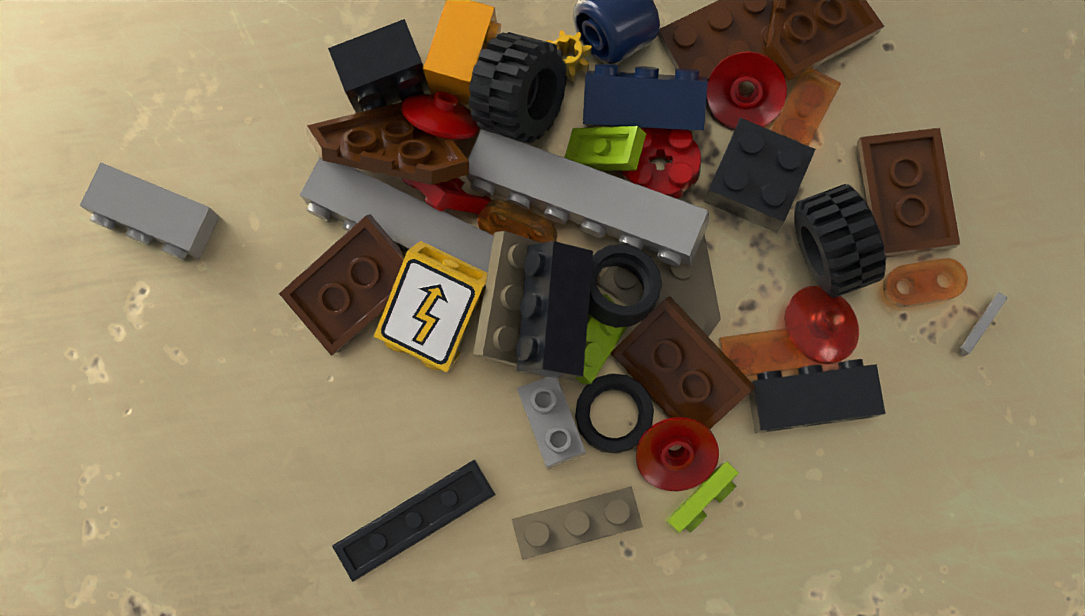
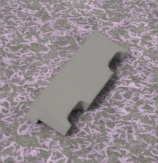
M1000 292L995 295L961 345L959 352L961 355L966 356L971 353L1008 297Z

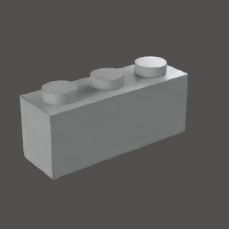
M101 162L80 204L82 208L92 214L90 221L109 230H113L115 224L128 229L126 236L145 245H149L151 239L164 244L162 251L181 260H185L187 254L198 259L201 258L220 217L208 206Z

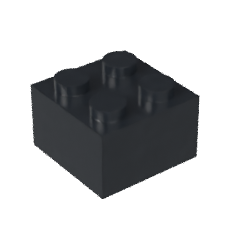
M405 19L328 48L344 91L355 113L391 105L401 100L403 102L409 96L424 94L425 91L429 90L421 58Z
M740 118L704 202L777 233L787 218L816 149Z

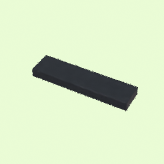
M474 459L335 543L332 547L351 581L354 582L496 496Z

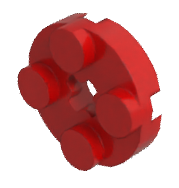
M641 128L646 133L637 170L621 171L623 179L676 199L682 197L685 190L690 188L692 184L693 186L696 184L701 172V154L698 145L693 140L692 133L689 130ZM658 157H665L672 163L665 164L664 170H657L656 164L651 163V161Z

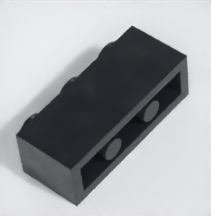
M556 241L528 246L527 256L524 261L525 281L523 298L520 304L522 315L520 337L516 348L518 356L516 371L552 378L583 377L593 263L592 250Z
M863 359L839 362V369L823 371L822 365H811L798 368V375L782 377L781 370L758 373L757 380L752 381L756 387L749 393L755 434L875 418L885 414L877 364L864 366Z

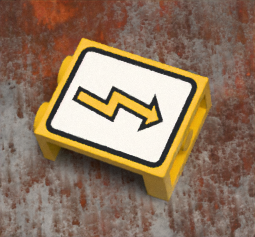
M419 241L405 255L374 337L384 341L385 345L393 351L406 352L420 359L421 363L430 369L448 372L459 360L462 353L458 351V348L476 305L484 295L487 272L423 241Z

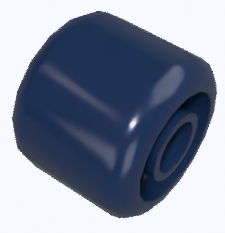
M578 0L573 8L574 26L576 32L581 33V42L583 45H591V55L604 64L617 65L650 44L659 33V13L653 0Z

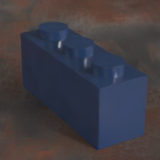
M597 64L594 71L587 70L585 75L583 124L704 131L707 78L699 76V70L675 69V75L659 74V68L639 66L635 67V73L619 72V66Z

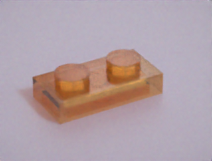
M814 69L801 74L771 131L809 146L841 83Z
M801 326L725 336L718 339L721 351L746 377L767 371L781 370V372L808 366Z

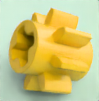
M560 30L559 38L555 42L546 40V42L557 45V49L561 50L563 56H567L569 52L574 53V57L568 56L566 60H563L566 63L565 74L572 82H575V74L579 70L583 72L589 70V62L583 58L591 55L592 48L591 45L582 46L580 32L572 36L566 35L563 30Z

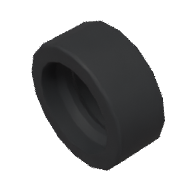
M626 244L608 245L596 251L593 255L588 314L601 324L615 328L631 327L644 320L659 299L662 287L660 271L653 259L639 248ZM617 266L627 269L637 276L643 286V295L639 302L635 305L622 306L612 303L605 298L596 284L601 270L606 267Z
M611 373L595 378L591 384L584 387L577 399L575 419L579 433L589 445L601 452L617 454L631 450L638 445L642 435L652 426L654 408L650 394L640 382L627 375ZM612 389L621 390L629 394L636 402L639 411L638 422L634 429L626 436L619 438L606 437L600 434L592 425L590 418V408L594 399L602 392Z

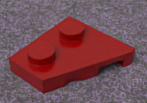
M401 178L408 186L420 190L425 195L424 201L439 211L444 212L448 208L488 216L495 204L486 195L482 197L467 194L462 190L465 182L460 178L433 185Z

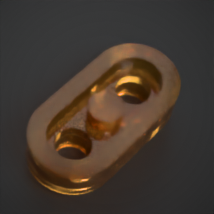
M495 199L488 202L478 216L479 229L493 236L495 232L507 231L540 243L557 241V230L549 219L506 200ZM497 214L504 216L506 220L500 219ZM534 230L540 232L543 236L537 235Z
M950 258L898 266L888 273L883 282V291L887 300L898 307L905 308L954 299L966 289L968 275L961 263ZM938 275L947 277L949 281L947 288L941 287L938 284ZM899 281L908 284V294L899 292L897 288Z

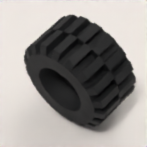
M511 32L498 34L496 39L492 38L487 43L486 49L481 51L479 60L472 72V81L469 86V107L472 108L471 116L473 121L477 122V126L480 129L523 143H533L536 139L542 138L546 130L549 131L560 111L567 81L565 74L566 63L563 61V53L557 49V45Z
M843 184L796 202L794 224L800 249L815 281L830 297L836 298L884 279L886 255L880 230L867 203L852 186Z

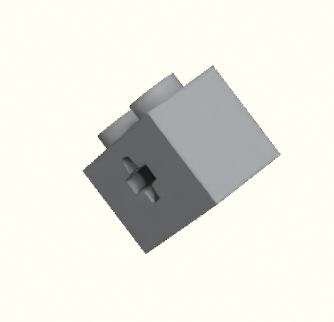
M545 377L517 388L547 469L586 454L558 378Z

